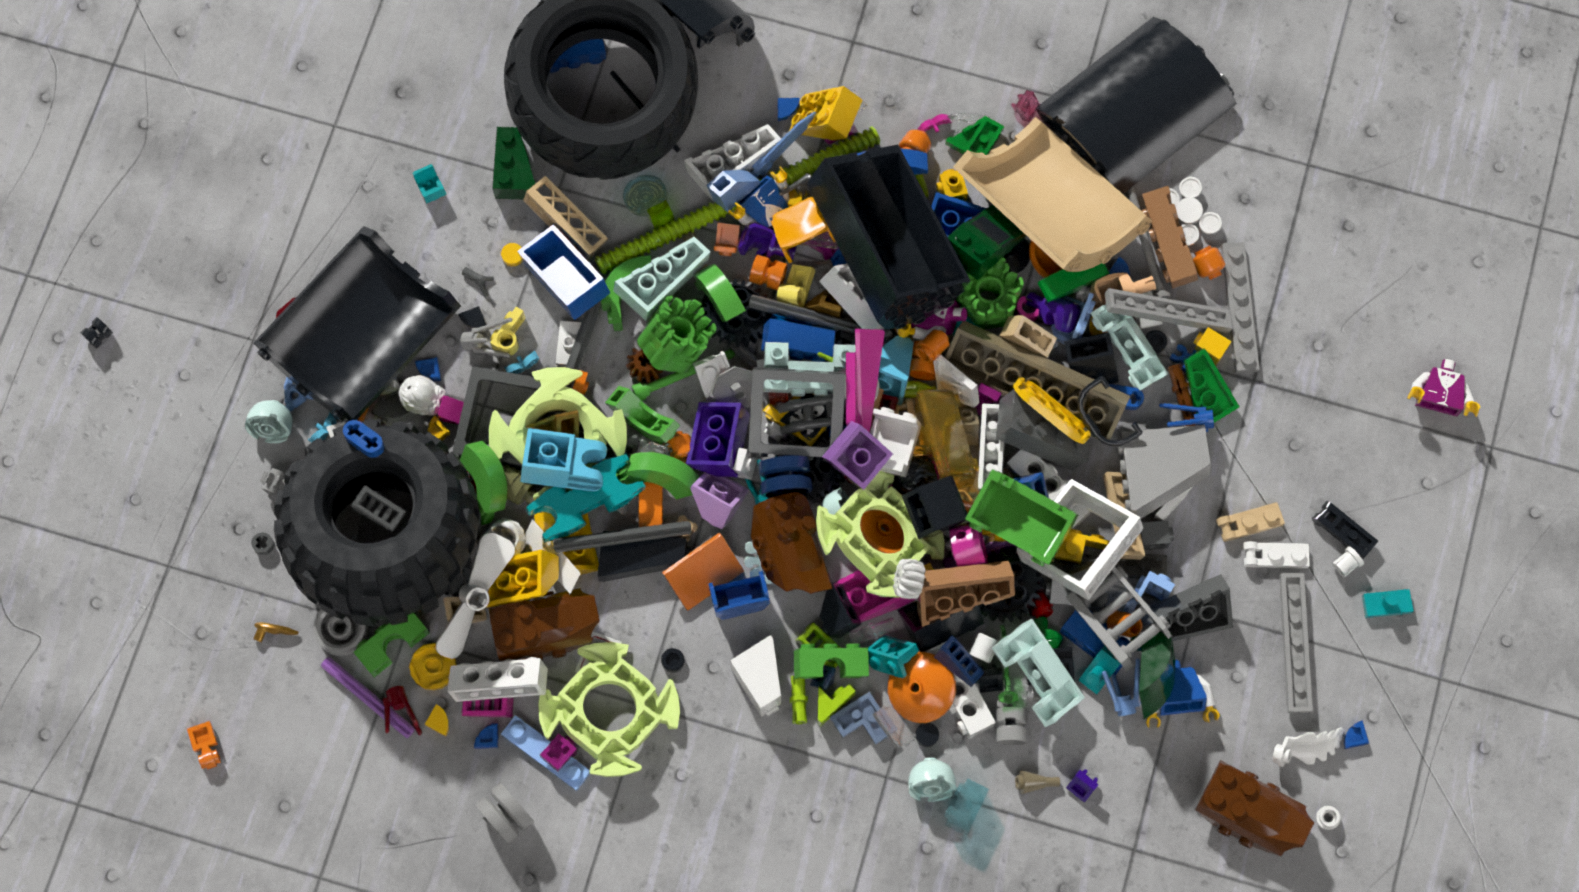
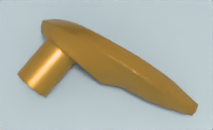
M257 622L254 624L257 631L253 639L262 642L266 632L274 635H298L299 632L285 626Z

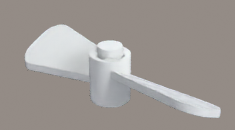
M492 532L485 533L479 538L478 550L473 562L469 582L464 584L459 591V599L462 603L436 642V651L440 655L453 659L462 653L475 611L483 610L488 605V589L514 556L515 548L510 540Z

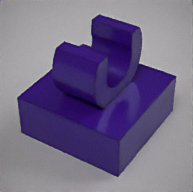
M1086 769L1083 771L1079 770L1066 787L1084 803L1098 786V779L1095 777L1092 780L1088 777Z

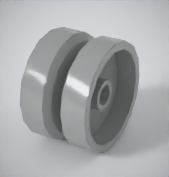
M499 782L491 789V795L498 802L496 806L487 797H482L474 805L483 814V819L496 834L499 833L510 844L518 837V832L510 823L515 821L521 829L526 830L534 823V820Z

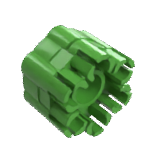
M1001 258L979 280H976L967 273L971 282L964 288L965 291L956 298L960 308H966L967 316L971 318L972 322L984 330L1004 327L1008 317L1013 316L1020 299L1024 284L1023 278L1020 277L1017 280L1018 274L1009 272V265L1005 263V258ZM984 291H990L996 295L997 299L986 300L980 294Z
M670 295L664 299L647 321L645 328L637 339V343L655 369L683 374L692 367L693 363L705 351L708 340L716 332V325L713 323L707 330L705 329L712 320L706 316L702 317L704 309L700 308L702 304L699 301L693 299L692 301L686 300L683 303L681 299L676 297L669 305L673 299V296Z

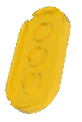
M1023 377L1016 380L1013 388L1028 405L1072 440L1081 444H1085L1091 437L1090 431L1087 430L1085 432L1083 430L1085 426L1079 418L1034 382L1028 380L1025 383Z

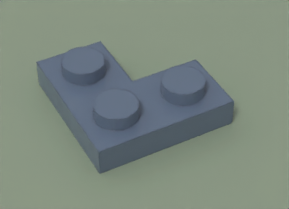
M870 692L830 717L842 738L863 726L874 744L877 745L896 732Z

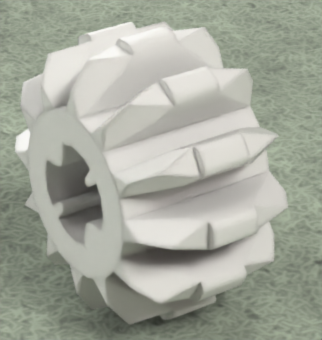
M915 559L900 560L896 566L893 580V589L896 596L905 599H917L919 597L925 579L923 562Z

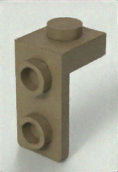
M952 399L955 418V445H978L979 419L976 406L973 408Z

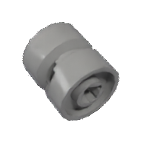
M1021 707L997 708L996 723L1000 727L996 729V743L1002 745L1027 744V729L1024 728V725L1027 724V709Z

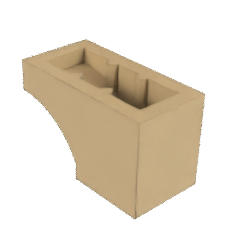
M1023 315L1009 316L999 335L1048 358L1057 340L1055 336Z

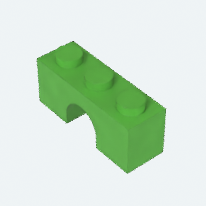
M414 613L408 615L409 622L391 625L390 623L388 625H381L375 631L373 637L369 640L364 639L356 646V650L353 653L374 678L392 664V661L386 654L387 645L392 640L402 639L412 648L430 634Z
M801 644V648L794 650V679H818L823 677V666L827 660L837 663L840 669V678H865L869 676L868 648H860V644H846V648H838V644H824V648H815V644Z

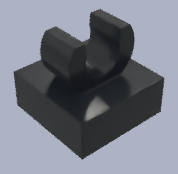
M992 664V669H984L983 666H980L984 674L978 680L979 692L1003 690L1002 669L997 668L995 664Z

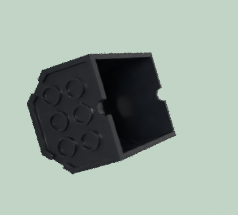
M899 145L867 150L861 155H857L855 152L824 158L806 185L876 321L886 330L891 328L901 329L912 323L918 325L942 309L952 306L955 303L954 300L965 291L964 288L971 280Z

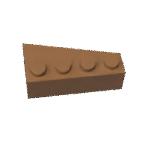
M1165 186L1142 194L1145 209L1141 211L1152 220L1150 223L1152 229L1148 230L1152 243L1157 242L1159 249L1155 250L1159 263H1164L1165 270H1162L1165 282H1170L1173 289L1198 281V275L1189 247L1186 245L1182 226L1178 222L1179 218L1175 204H1172L1169 186Z
M1009 561L925 571L922 592L917 598V612L923 627L929 625L930 621L939 618L941 620L950 618V615L963 610L965 613L973 610L974 606L980 604L986 606L1015 596L1014 574Z

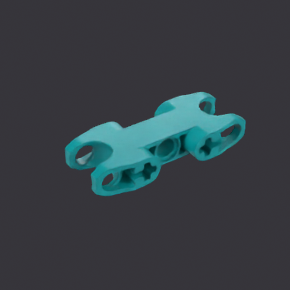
M627 454L603 460L591 467L600 471L603 476V485L598 491L573 489L567 492L565 488L552 487L526 507V512L529 516L540 512H547L555 518L556 523L542 534V539L545 543L567 537L583 528L586 522L582 515L603 504L609 513L614 512L627 505L634 497L645 490L646 486L643 481L626 485L617 479L616 473L629 463L630 459Z

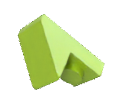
M850 684L845 688L843 686L839 687L832 694L834 698L832 700L818 687V725L820 727L855 696L856 691Z

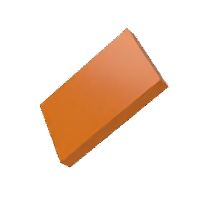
M718 533L663 571L662 574L684 608L689 611L711 595L708 583L713 582V586L726 584L743 573L744 569L722 534Z

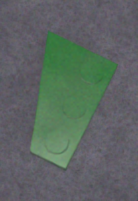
M1205 348L1184 360L1194 407H1206V410H1212L1214 423L1240 407Z

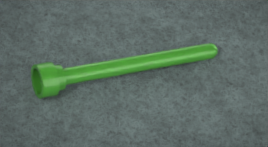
M732 350L724 352L727 360L735 356ZM692 365L686 373L675 372L649 384H641L639 382L632 385L631 388L633 393L641 401L647 399V396H650L651 392L694 375L696 372Z

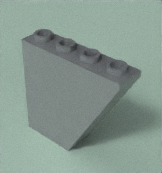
M1205 425L1142 430V435L1122 446H1117L1118 455H1123V460H1120V472L1125 474L1126 480H1122L1123 494H1128V500H1125L1126 510L1142 519L1210 476L1211 463ZM1136 431L1122 432L1121 440L1127 438Z

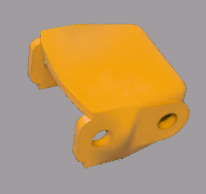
M813 197L806 198L773 215L771 223L775 236L788 263L793 262L789 249L828 231L833 242H836Z

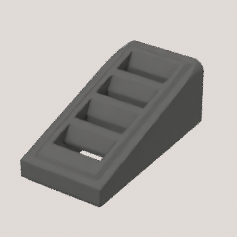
M365 485L351 505L352 509L391 532L394 531L406 513L405 510ZM367 496H369L371 500L364 508L361 505L363 504ZM375 501L379 502L380 504L374 513L370 512L369 510ZM384 506L388 507L383 517H378ZM395 511L396 515L389 524L386 520L391 512Z

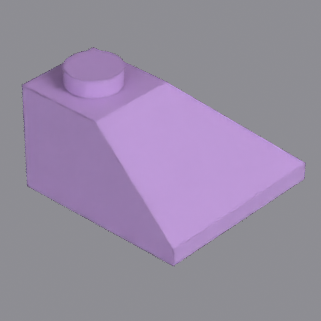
M704 473L690 488L701 517L712 526L718 527L721 530L731 521L749 489L728 477H716L708 473Z

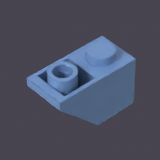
M744 169L722 171L706 186L713 200L728 212L736 206L735 202L739 203L761 183Z

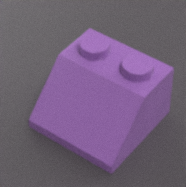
M851 421L822 457L864 490L891 458L893 453L864 427Z

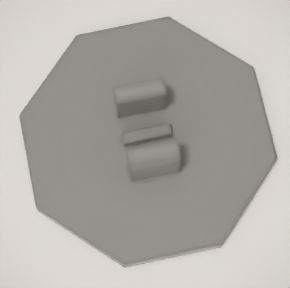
M734 366L719 374L712 391L716 402L742 403L745 409L750 407L752 371Z

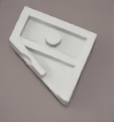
M939 355L933 361L938 393L974 408L979 404L977 384L942 355Z

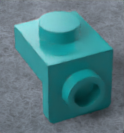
M432 164L412 173L426 204L447 195Z

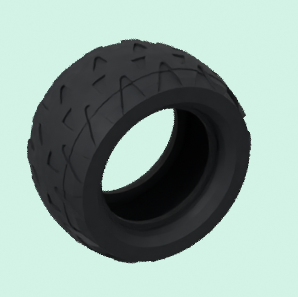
M541 0L524 17L510 42L504 66L506 101L510 116L520 135L534 152L546 162L568 174L578 177L600 178V180L618 179L635 172L638 173L652 166L663 158L680 140L691 121L695 109L698 92L697 60L690 39L682 24L663 6L660 0ZM594 39L617 41L631 47L644 58L652 70L656 88L646 105L627 119L607 124L586 122L570 115L560 107L548 89L546 83L548 74L559 56L570 47L584 41Z

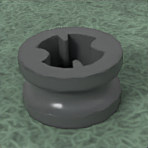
M257 533L252 538V548L259 555H268L274 549V541L267 533ZM262 539L263 541H265V539H268L266 541V544L268 546L266 548H263L261 546V548L258 549V547L260 546V544L258 543L259 540Z

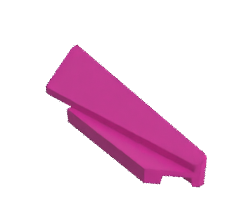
M855 329L856 353H846V424L848 426L851 421L856 422L870 433L885 331L879 329Z

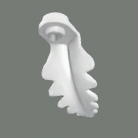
M1339 727L1336 730H1332L1329 734L1325 731L1317 736L1313 732H1307L1297 737L1286 736L1282 745H1276L1273 753V762L1277 763L1280 767H1284L1286 763L1290 762L1291 757H1296L1307 765L1314 764L1316 758L1326 761L1327 752L1334 755L1335 748L1338 749L1340 747L1339 741H1342L1344 729Z

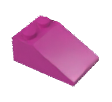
M860 570L835 582L843 585L861 623L897 610L916 600L901 597H882L868 593L866 586L871 581Z

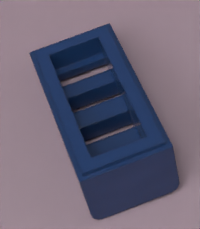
M953 636L942 645L934 657L970 687L984 674L981 667ZM972 671L974 674L970 676L968 672Z

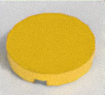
M430 643L421 646L414 652L409 669L411 677L417 685L423 689L434 691L443 689L448 685L450 667L457 665L456 658L451 659L440 655L436 651V643Z

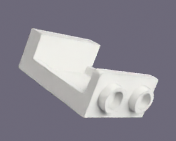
M881 407V410L874 409L873 414L875 418L870 434L893 453L880 471L906 477L922 425L913 414L903 413V415L895 414L894 410Z

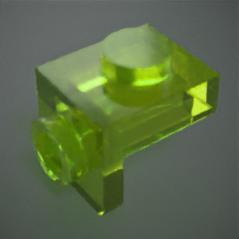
M667 200L646 210L648 213L647 217L656 230L659 226L663 227L664 224L675 220Z

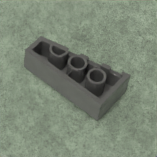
M1014 389L1000 399L996 439L1072 471L1088 461L1089 439L1085 444L1072 440L1028 405Z
M1221 574L1149 606L1157 617L1162 615L1170 624V627L1167 629L1172 633L1173 641L1233 628L1230 588ZM1147 614L1141 618L1142 630L1138 635L1154 624Z

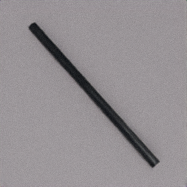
M611 71L610 75L641 110L644 105L615 71ZM677 144L673 147L676 153L681 151Z

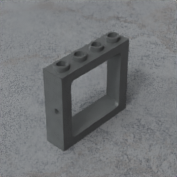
M472 366L453 453L460 459L465 445L469 442L482 381L538 390L541 387L540 382L534 381V378L531 376ZM549 413L543 415L538 421L548 418ZM509 452L503 453L502 459H500L502 467L508 464L522 471V465Z
M754 367L752 371L748 452L754 453L756 457H768V454H777V457L791 455L806 456L809 460H814V457H822L830 446L812 447L765 444L761 441L764 381L769 379L832 384L831 446L844 431L846 372Z

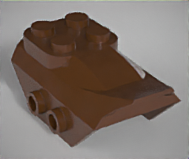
M799 492L774 496L753 506L751 538L753 547L761 561V567L769 581L786 592L799 589L813 594L833 589L832 579L815 535L817 530L815 517L807 498Z
M581 588L573 589L571 594L568 591L555 594L553 591H549L542 597L489 608L490 623L499 662L506 659L526 660L529 657L540 658L542 661L543 658L549 656L553 658L564 657L567 652L574 651L591 643V634L600 622L595 596L584 593Z
M1220 760L1195 811L1213 826L1217 827V832L1227 837L1230 835L1239 839L1238 843L1250 849L1254 847L1281 857L1287 850L1302 848L1314 825V821L1306 811V805L1279 792L1280 788L1278 786L1259 781L1257 775L1249 771L1244 773Z

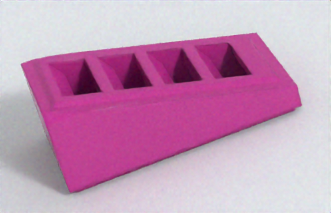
M514 697L494 699V710H491L492 699H485L483 711H481L482 700H475V711H471L472 701H463L462 716L512 717Z

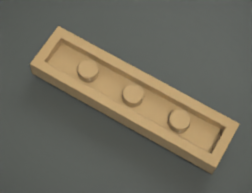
M1106 472L1103 475L1107 499L1125 509V500H1128V494H1123L1122 480H1126L1125 474ZM1113 524L1116 535L1120 528ZM1141 534L1137 536L1121 559L1141 560L1145 557Z

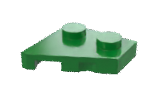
M984 116L977 120L974 125H969L962 129V132L954 137H948L945 145L963 155L967 150L975 153L982 152L984 155H988L1003 132L1004 126Z

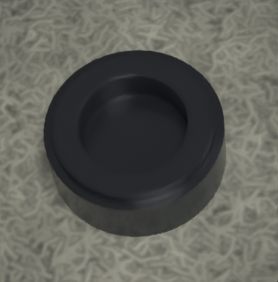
M1152 330L1147 333L1146 339L1155 353L1159 354L1164 351L1167 345L1166 335L1159 330Z
M676 648L667 649L661 656L663 668L670 673L680 671L685 664L683 653Z
M932 723L919 725L915 733L916 741L923 747L934 746L939 739L938 728Z

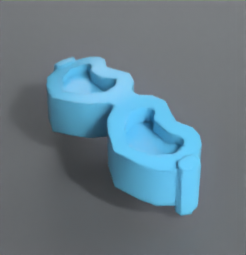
M534 350L524 360H522L521 356H518V363H513L504 368L508 373H522L536 364L539 356Z
M330 412L323 426L319 423L316 424L315 427L319 430L308 441L312 443L317 438H320L322 441L327 438L329 433L326 427L337 423V420Z

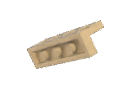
M546 176L526 191L523 201L549 227L554 225L587 261L593 257L597 249L607 242L608 238ZM545 184L551 190V197L542 196L537 190ZM554 202L564 203L567 206V213L558 212L554 208ZM570 218H579L582 221V228H574L570 224ZM586 234H595L600 240L592 246L586 240Z

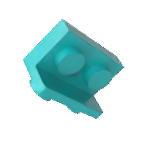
M883 635L868 647L869 665L873 670L904 678L907 674L903 664L909 662L919 650L915 643Z

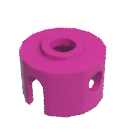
M969 523L949 528L951 549L958 567L988 563L982 531L980 533L969 527Z

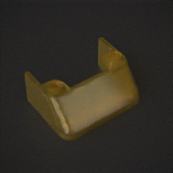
M933 389L917 391L914 411L915 414L920 412L922 414L939 479L953 476L958 489L973 486L979 466L977 459H972L958 407H961L958 393L954 394L952 390Z

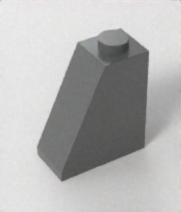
M1097 558L1062 571L1081 581ZM1051 578L1050 581H1046L1045 595H1048L1050 603L1071 605L1066 596L1073 591ZM1108 590L1090 604L1091 607L1105 608Z

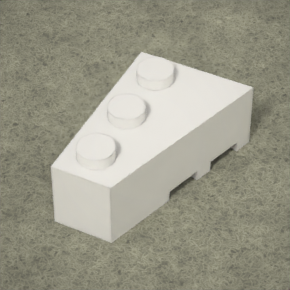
M848 264L834 266L819 281L862 329H885L876 321Z

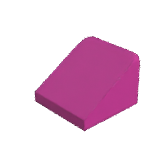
M443 395L438 412L439 420L459 425L464 402Z

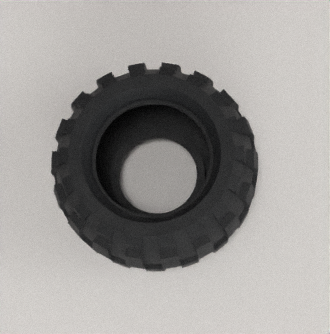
M382 419L365 420L363 424L382 438L384 451L378 457H368L348 443L343 434V425L332 429L334 436L324 442L320 438L314 440L304 448L306 457L303 460L297 459L296 462L293 461L284 474V489H278L274 510L277 520H274V534L276 546L289 575H291L297 588L308 600L314 604L319 603L322 610L341 620H344L345 616L349 618L352 616L353 621L358 625L375 627V624L383 619H388L391 625L409 622L408 615L419 610L426 615L439 607L438 599L443 594L446 596L450 594L452 596L463 583L464 577L462 572L466 568L471 570L478 550L476 540H479L481 534V514L475 489L466 468L452 451L449 453L447 446L430 432H427L426 435L421 432L419 433V430L413 424L397 421V423L393 422L391 426H386ZM358 430L350 431L351 435L356 434L359 437H361ZM366 441L368 443L369 448L377 447L376 443L372 444L369 441ZM364 485L373 491L394 489L408 492L412 495L413 509L408 523L401 531L386 540L376 543H357L342 535L335 526V521L339 514L348 504L356 499Z

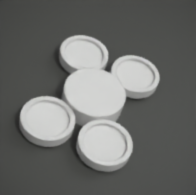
M1186 177L1181 181L1179 191L1184 199L1180 201L1179 194L1174 189L1169 188L1172 204H1175L1179 222L1183 224L1181 226L1185 235L1186 245H1194L1199 239V230L1194 225L1199 222V227L1205 234H1215L1220 230L1222 225L1220 216L1214 212L1203 214L1201 203L1195 199L1202 191L1201 182L1197 178Z

